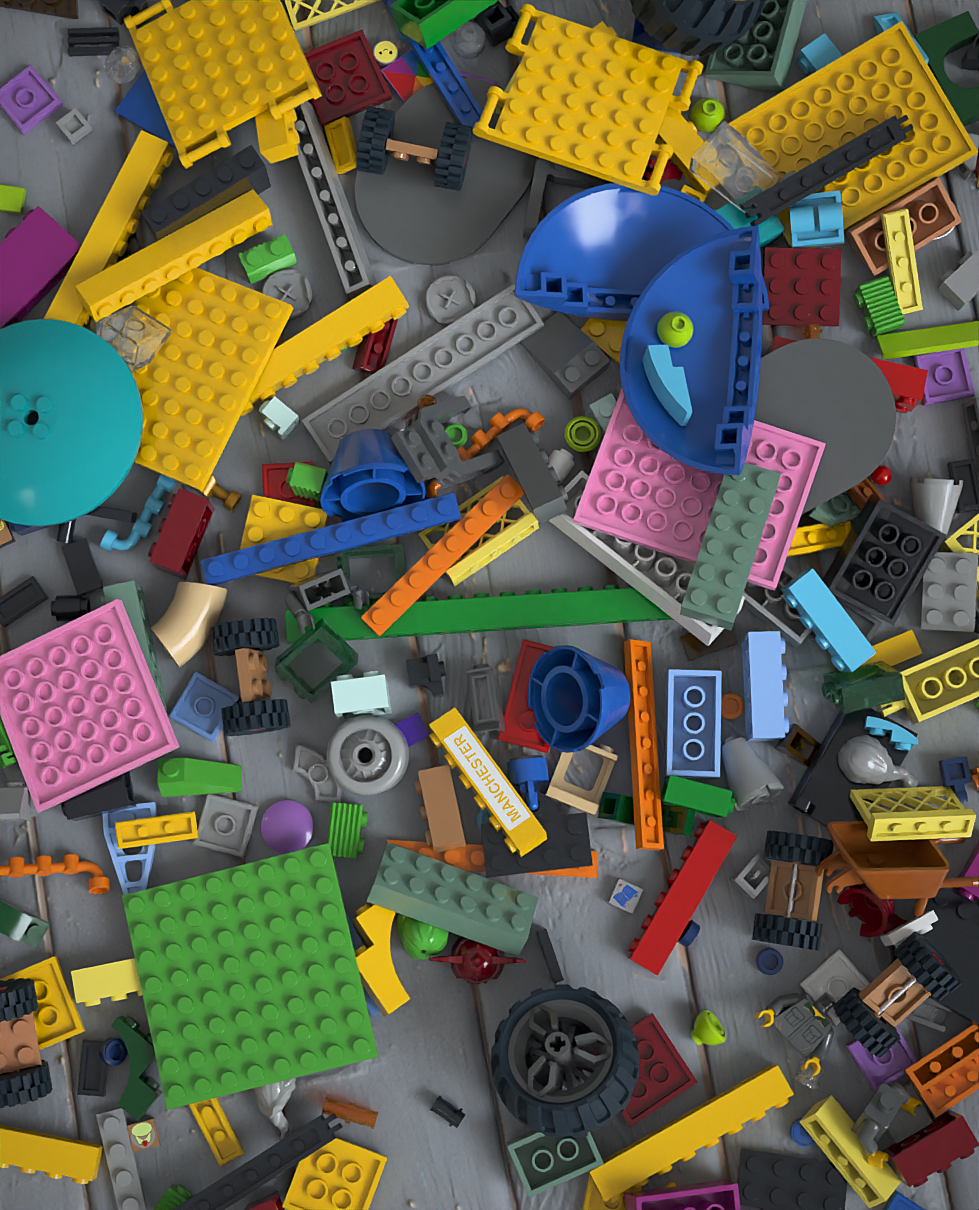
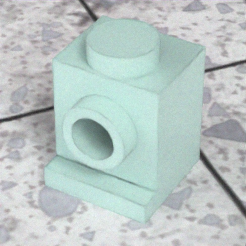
M275 396L271 401L266 400L259 408V412L265 418L264 424L274 432L278 429L279 437L283 441L300 423L299 416Z

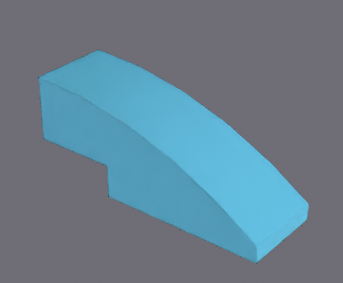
M648 345L642 361L650 385L668 413L680 426H686L692 414V407L683 367H673L668 345Z

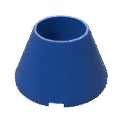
M361 429L349 433L340 441L320 492L321 506L328 516L332 517L333 514L340 517L341 522L424 500L426 494L424 481L417 483L393 443L391 434L379 429Z
M560 645L555 646L548 652H544L534 664L528 682V707L533 709L537 722L534 723L535 729L550 747L565 753L578 752L591 745L625 716L630 704V688L626 677L618 668L577 647Z

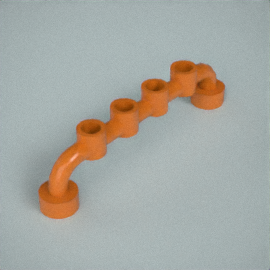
M523 408L513 409L505 416L499 412L490 420L489 423L492 427L486 433L480 429L471 437L470 440L474 443L467 450L463 446L457 449L460 459L466 461L474 458L480 451L485 450L497 435L504 433L516 419L526 420L525 424L529 432L537 431L546 419L538 411L532 413ZM435 479L427 488V499L437 497V491L441 485L436 483Z
M76 854L64 855L62 857L63 862L53 863L51 856H38L35 858V864H25L24 858L12 857L8 859V865H0V876L19 878L30 874L48 876L52 873L73 875L79 872H89L93 876V878L88 880L89 893L104 894L110 891V879L104 877L100 867L90 861H79V856Z

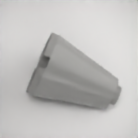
M910 477L915 518L946 534L944 542L963 487V480H956V485H954V480L920 478V482L917 483L916 477Z
M734 735L723 741L724 745L720 750L729 788L733 791L732 798H735L734 807L736 811L742 812L751 809L749 804L757 803L758 806L762 805L782 792L781 789H784L781 781L744 737L738 738L737 735Z

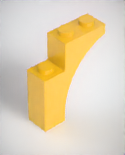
M367 903L355 911L357 917L351 921L369 948L363 945L355 950L363 987L382 1015L386 1016L410 1000L397 977L390 952V932L396 912L375 904L371 907Z

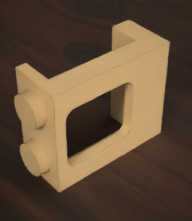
M602 744L599 747L589 745L583 749L603 759L602 767L592 790L587 791L564 780V775L573 752H562L545 795L555 801L594 816L613 766L618 758L617 755L613 754L614 749Z

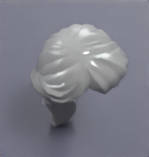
M869 735L851 738L846 743H843V747L840 748L838 753L839 767L848 780L852 782L878 785L882 782H893L898 779L901 780L902 788L918 786V778L910 774L907 768L893 765L886 748L877 739Z
M296 1078L254 1088L259 1110L266 1115L273 1125L279 1128L281 1132L280 1141L291 1134L289 1123L284 1117L282 1109L289 1100L291 1092L295 1089Z

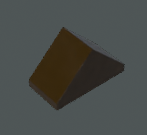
M793 723L789 725V732L785 733V738L779 740L775 749L808 768L820 743L797 724Z

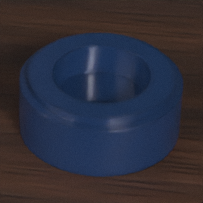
M690 920L677 942L684 947H688L697 937L700 925Z
M773 948L762 949L756 956V966L763 974H777L783 967L782 955Z
M114 1037L104 1040L99 1048V1056L102 1062L112 1066L121 1064L127 1056V1048L124 1041Z

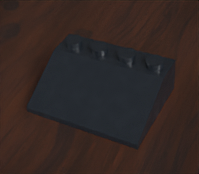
M871 494L822 581L832 594L894 626L946 534Z

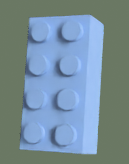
M780 631L748 632L741 638L746 741H778L785 738V733L789 732L788 717H784V706L788 704V695L786 690L783 691L782 680H786L787 672L786 665L782 664L781 654L785 653V639L780 638Z
M668 669L666 672L664 777L669 775L682 778L716 779L720 777L722 671Z

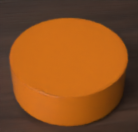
M727 693L721 697L722 718L733 720L742 714L744 703L740 696L734 693Z

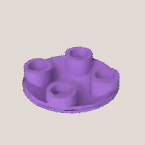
M284 800L273 804L264 813L261 821V834L264 841L270 848L280 853H291L301 850L308 844L313 834L314 824L310 812L302 804L295 801Z

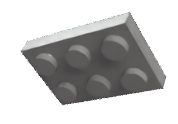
M936 552L923 574L921 629L975 632L978 553Z

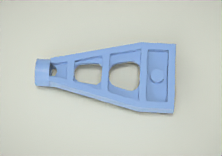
M156 802L136 804V807L102 814L104 836L123 894L126 895L148 889L156 844L142 846V850L136 855L125 854L123 849H118L115 822L157 817ZM140 860L142 862V877L139 881L130 882L127 879L125 864L128 861Z

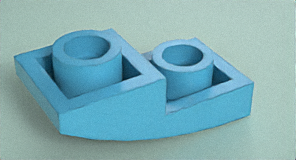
M871 716L865 718L864 729L870 730L869 734L875 736H885L886 733H890L889 744H895V749L910 751L911 747L918 745V739L904 728L880 718Z

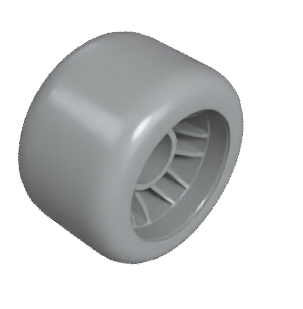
M361 715L345 721L334 731L327 747V764L331 775L341 787L358 795H375L391 789L401 780L409 762V748L404 734L394 723L379 716ZM365 747L371 749L373 753V758L369 763H364L360 759V752Z

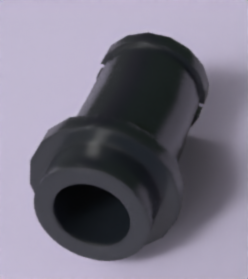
M442 1096L437 1098L430 1109L449 1122L450 1127L453 1125L457 1128L466 1115L462 1112V1108L457 1109L443 1099Z

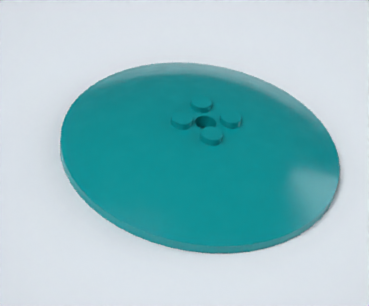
M53 319L28 320L12 324L0 329V519L25 526H51L82 517L104 503L117 490L128 475L136 459L143 430L142 401L136 380L122 356L103 338L84 327ZM36 411L39 419L34 425H29L27 417L31 412Z

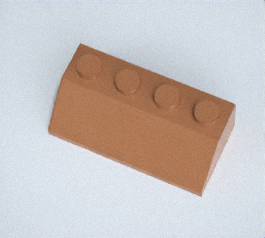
M939 177L933 178L844 231L852 249L873 276L889 268L881 220L882 213L904 208L908 209L914 251L962 222Z

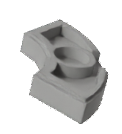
M296 745L292 771L303 774L311 782L315 801L342 803L341 786L331 775L327 760L321 754L308 747Z

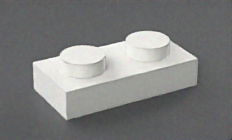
M934 910L924 912L923 916H917L880 936L885 946L895 945L897 948L913 932L916 931L922 935L933 929L931 924L936 922L938 918Z

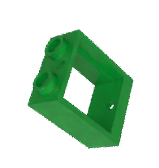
M674 775L665 777L661 792V804L696 810L695 813L718 819L726 818L729 813L732 814L735 798H732L733 791Z

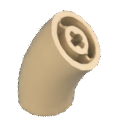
M178 582L169 608L150 627L157 640L179 668L188 662L210 637V629L217 624L222 613L227 589L207 584Z

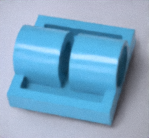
M840 190L812 193L789 207L793 248L844 243Z

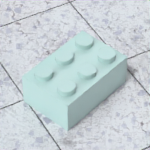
M370 671L363 673L362 678L355 679L352 675H341L336 677L337 681L331 682L334 711L339 720H347L361 715L377 716L392 713L388 682L385 674L380 675L379 671Z

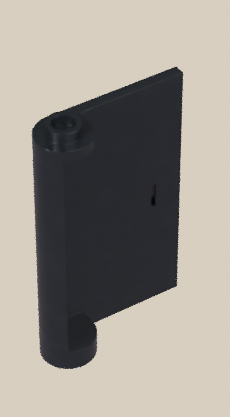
M858 692L855 695L849 694L788 801L791 807L826 827L829 822L864 821L850 798L851 790L888 788L891 784L890 781L877 785L872 783H855L848 780L838 764V753L840 748L843 747V743L857 736L869 735L877 739L886 748L893 765L901 766L909 752L895 749V744H889L890 733H886L885 736L869 734L870 730L864 729L865 718L867 716L880 718L904 728L915 737L918 735L894 720L882 717L879 712L872 709V706L869 704L870 699ZM863 799V800L868 801V802H870V803H873V802H874V801H871V800H869V799Z

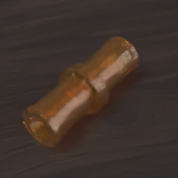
M326 1097L321 1114L332 1115L335 1113L337 1118L344 1120V1123L350 1124V1122H354L373 1129L378 1112L355 1106L356 1103L354 1102L347 1104Z

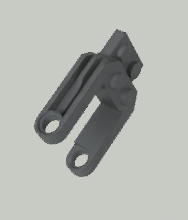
M543 158L538 159L534 170L523 238L529 239L538 225L546 181L583 189L610 184V181Z
M466 396L421 408L419 413L414 414L413 418L406 421L405 430L397 432L391 437L417 483L435 477L436 483L448 488L488 474L505 462L498 450L466 461L460 459L457 448L451 442L442 423H446L451 418L461 413L466 414L471 410L472 406Z

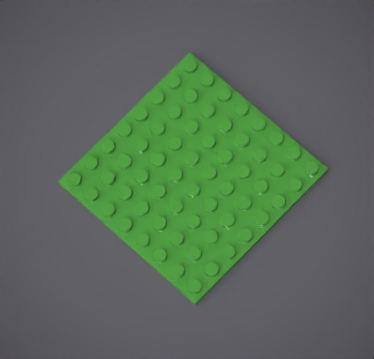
M330 843L122 895L167 1110L379 1057Z

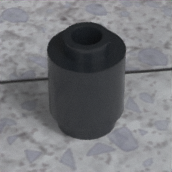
M57 595L55 601H51V615L56 616L57 621H73L91 612L89 597H83V595Z

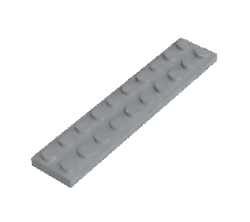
M514 283L301 421L331 464L340 441L349 433L361 429L384 430L542 328L544 323L529 302L515 297Z

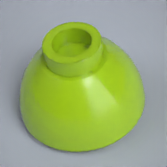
M705 97L693 105L690 119L698 130L713 132L724 123L725 110L717 99Z
M678 311L669 312L659 320L657 334L665 345L673 348L682 347L692 338L693 324L686 314Z
M576 417L565 428L566 442L570 448L577 452H588L595 448L600 441L601 431L599 425L589 417Z
M702 1010L695 1019L694 1029L690 1031L694 1042L697 1045L702 1043L718 1045L725 1042L726 1033L718 1018L711 1011Z

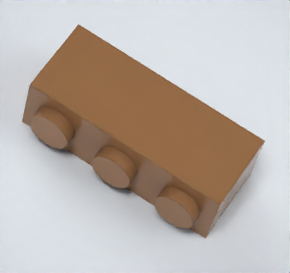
M449 764L418 771L419 779L414 781L417 795H423L424 805H420L422 820H428L430 830L425 831L428 846L433 845L435 853L466 847Z

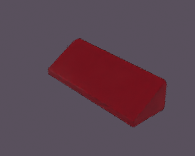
M392 318L384 323L385 326L376 333L369 332L362 337L363 340L359 343L352 369L372 375L385 367L398 319L394 320Z

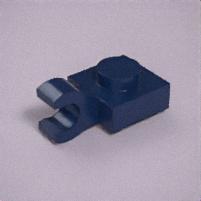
M967 756L938 761L943 787L951 786L961 804L968 802L965 784L971 783L972 780Z

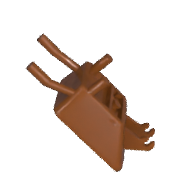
M865 821L829 822L827 831L838 850L815 867L818 877L821 876L823 869H825L826 876H830L835 869L846 868L826 883L825 888L829 894L834 886H836V892L840 893L845 886L864 883L879 899L917 898L912 913L918 917L923 916L928 899L934 898L940 888L979 887V876L945 878L950 864L937 847V844H963L965 837L870 842L867 837L868 826Z

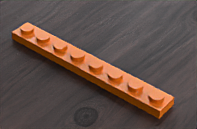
M507 474L360 619L380 637L524 495L520 485Z
M629 639L624 641L626 679L630 688L628 721L636 849L658 851L664 849L651 642Z
M387 840V843L395 844L466 871L486 872L483 845L466 844V847L435 853L433 845L428 846L427 842ZM591 851L593 866L526 874L597 878L598 851Z

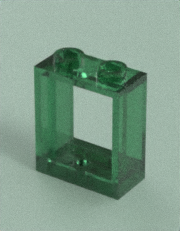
M404 545L361 547L341 551V557H337V569L341 568L343 574L351 580L349 559L394 556L397 582L406 574ZM386 592L369 594V601L379 600ZM345 595L340 597L345 598V602L353 601V596Z
M321 618L315 624L314 630L311 627L276 658L275 671L283 681L288 680L294 686V690L300 698H306L312 704L331 687V682L337 681V676L345 675L358 664V653ZM319 639L342 664L312 689L288 664L315 640Z
M883 661L861 665L853 672L838 670L823 674L824 683H822L821 689L824 698L844 713L905 700L902 674Z

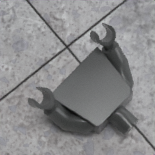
M341 568L313 575L288 586L289 593L285 597V604L294 618L297 619L299 631L302 634L305 633V626H311L313 630L315 629L313 616L311 613H306V611H310L345 595L353 596V606L356 609H362V603L369 605V592L365 589H358L357 585L343 574Z

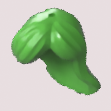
M397 913L398 935L408 956L413 959L427 960L444 950L449 931Z

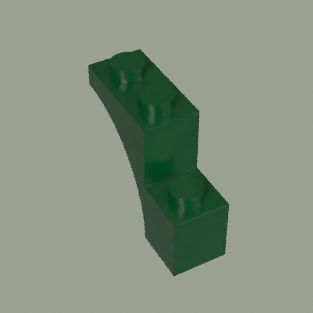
M120 1016L111 1026L121 1036L127 1048L130 1060V1074L125 1092L117 1104L139 1121L163 1092L158 1089L160 1084L150 1076L146 1078L143 1076L156 1059L151 1034L145 1035L138 1029L140 1024L132 1017L127 1016L125 1018Z

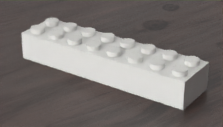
M581 471L564 488L569 498L565 501L568 511L549 521L709 646L724 628L680 615L683 599L695 566L694 563L573 523V518L589 478L586 473ZM742 596L737 614L742 609V605L745 599L744 596Z

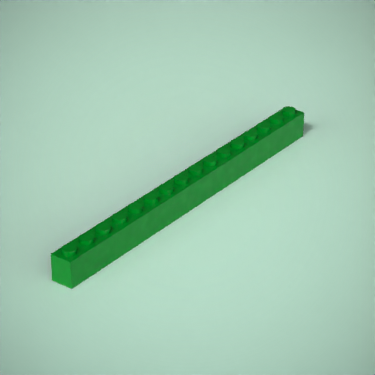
M619 585L603 586V590H593V587L586 586L577 588V592H567V588H556L551 590L552 593L541 594V590L525 591L526 595H515V592L508 591L499 593V597H489V593L474 594V598L463 599V595L447 596L448 600H437L435 596L422 597L421 602H415L380 637L360 619L378 600L369 601L370 605H362V609L354 608L353 601L344 602L343 607H333L332 603H326L306 611V613L312 614L315 629L313 630L311 626H305L304 634L300 633L297 619L294 618L290 610H285L288 644L674 619L631 585H629V588L619 589Z

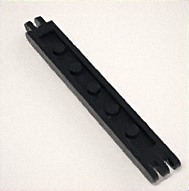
M907 114L897 119L896 115L892 116L741 204L742 210L747 209L750 205L753 210L745 214L747 219L755 214L758 217L750 225L757 226L907 139L905 133L914 128L912 124L904 128L901 127L900 124L909 119Z
M333 1113L329 1117L324 1118L322 1114L172 1210H225L336 1139L334 1133L343 1126L341 1123H338L330 1128L328 1123L335 1120L337 1116Z

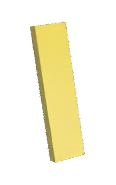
M907 208L882 213L881 220L890 280L902 314L923 310L909 211Z

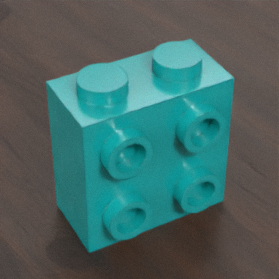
M758 186L715 211L728 221L734 229L751 226L750 223L758 219L755 214L747 219L745 214L753 210L750 205L747 209L742 210L740 205L762 193ZM777 215L758 225L760 249L782 236L785 228Z

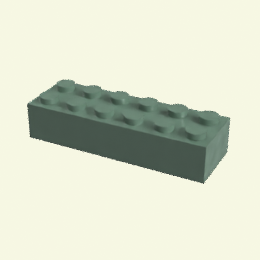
M744 463L741 475H724L683 599L680 615L732 631L781 473Z
M135 580L103 587L104 594L100 595L102 606L116 599L122 600L168 716L143 588Z
M389 842L380 859L367 898L369 903L517 957L528 940L538 897Z

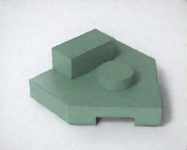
M846 491L808 511L810 517L829 527L857 519L861 512L857 505L853 506Z

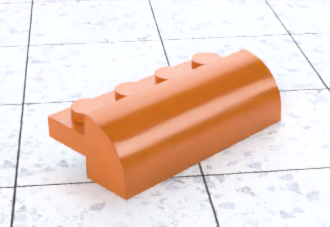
M974 1024L904 1071L909 1083H912L911 1085L915 1092L921 1097L934 1118L979 1089V1027Z

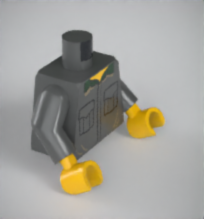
M825 992L816 1001L808 993L802 995L799 993L780 995L766 1007V1010L758 1011L754 1014L755 1019L760 1018L762 1015L765 1017V1023L760 1027H768L773 1024L805 1059L810 1056V1060L801 1065L802 1071L808 1065H811L813 1073L810 1077H814L820 1072V1064L830 1050L834 1034L832 1028L833 1020L827 1012L833 1008L836 1001L829 993Z
M892 1080L887 1084L883 1082L880 1084L851 1128V1131L857 1134L865 1152L869 1154L868 1164L883 1169L882 1161L889 1160V1155L878 1150L877 1141L886 1131L900 1107L909 1114L916 1116V1106H923L921 1101L910 1096L906 1089L897 1081Z

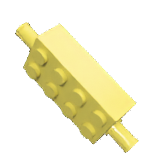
M979 639L891 676L897 694L877 702L878 709L889 706V708L880 711L881 716L886 717L904 708L913 725L979 697Z

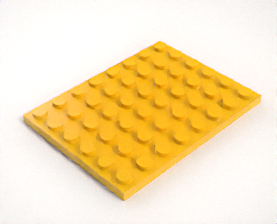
M902 21L722 127L755 187L759 186L763 192L781 182L787 173L792 171L798 172L892 116L896 115L897 119L907 114L909 119L900 124L902 128L909 124H912L914 127L905 133L907 139L814 192L821 193L840 190L844 231L926 182L941 176L978 154L977 148ZM788 207L776 215L785 228L783 232L785 240L789 247L793 248L790 209Z
M197 267L135 301L120 334L112 346L129 366L136 380L142 401L143 430L140 447L134 461L135 464L203 492L294 309L291 304Z

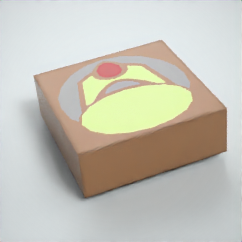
M155 1118L127 1125L133 1152L161 1145Z

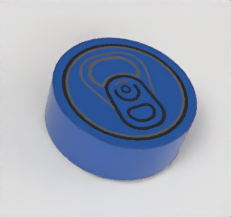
M799 1118L791 1125V1138L800 1146H810L815 1141L801 1125L800 1120L802 1118Z

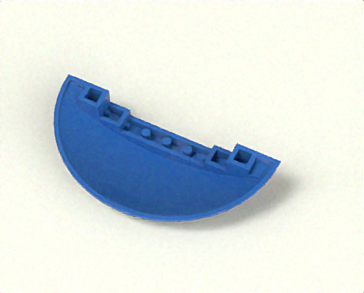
M616 183L596 186L563 201L536 227L523 250L518 265L515 297L562 313L627 322L643 290L667 263L692 245L734 228L721 215L703 202L669 187L661 186L659 194L652 196ZM762 275L763 312L769 310V301Z
M758 225L741 227L708 237L692 245L667 263L652 278L635 303L625 327L620 350L622 389L630 412L641 430L657 447L675 460L699 470L723 475H741L750 445L756 413L762 347V271ZM673 311L686 314L693 324V335L686 345L678 348L669 347L673 367H683L692 407V414L686 426H680L661 404L650 385L642 361L648 345H665L657 334V325L665 314Z

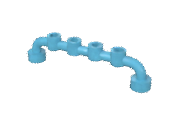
M160 475L140 517L133 526L130 536L125 540L117 539L119 533L108 529L101 541L100 548L108 552L112 548L128 550L136 545L141 536L147 538L153 527L149 523L150 518L153 514L157 516L160 514L165 504L160 499L165 491L171 493L176 481Z

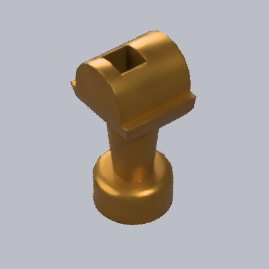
M212 474L203 492L194 489L208 499L214 496L224 501L223 507L230 512L237 507L242 498V494L233 490L229 493L217 484Z

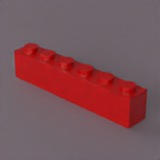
M711 820L706 821L705 824L701 822L693 835L697 838L692 847L688 845L680 857L683 860L679 870L674 868L667 880L670 883L666 893L660 892L654 902V905L657 907L654 914L646 916L640 927L644 930L639 939L634 938L627 949L631 953L628 957L630 960L657 976L738 837Z

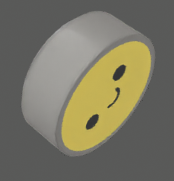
M382 40L374 46L373 55L377 64L381 67H387L398 59V48L395 43L389 40Z

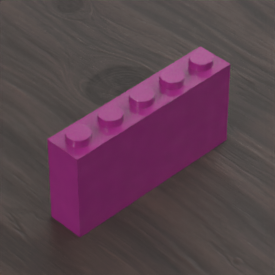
M39 206L34 210L28 211L17 228L10 229L5 236V240L0 244V329L19 323L67 275L82 246Z

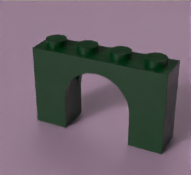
M969 11L914 35V38L929 58L927 65L964 127L979 121V87L963 88L954 84L945 73L944 57L974 43L979 30Z

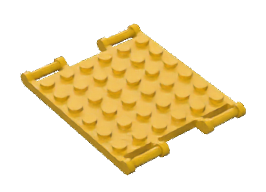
M161 0L134 16L128 15L123 18L179 153V159L185 169L193 166V162L221 147L226 148L230 146L231 141L226 131L263 111L270 109L275 120H278L289 110L312 98L317 99L322 96L280 0H190L177 8L174 7L172 0ZM165 10L167 11L166 14L138 29L137 25Z
M523 4L519 11L520 18L513 36L508 39L505 47L509 53L523 57L509 93L503 92L497 86L489 87L487 102L479 122H476L474 125L473 133L492 142L645 194L658 195L661 188L659 184L668 159L672 157L674 149L668 144H656L655 141L668 107L680 111H687L691 104L690 96L697 76L702 73L703 64L696 60L687 61L536 10L530 4ZM530 20L536 22V25L526 46L521 43V40ZM680 72L687 73L680 96L672 95ZM496 104H503L504 107L495 129L489 128L488 125ZM650 155L656 156L658 158L650 180H642Z

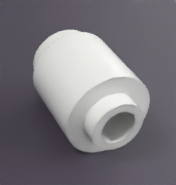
M562 448L560 451L553 450L548 458L549 463L546 464L548 468L553 466L559 479L556 482L557 485L563 483L575 465L572 460L574 456Z

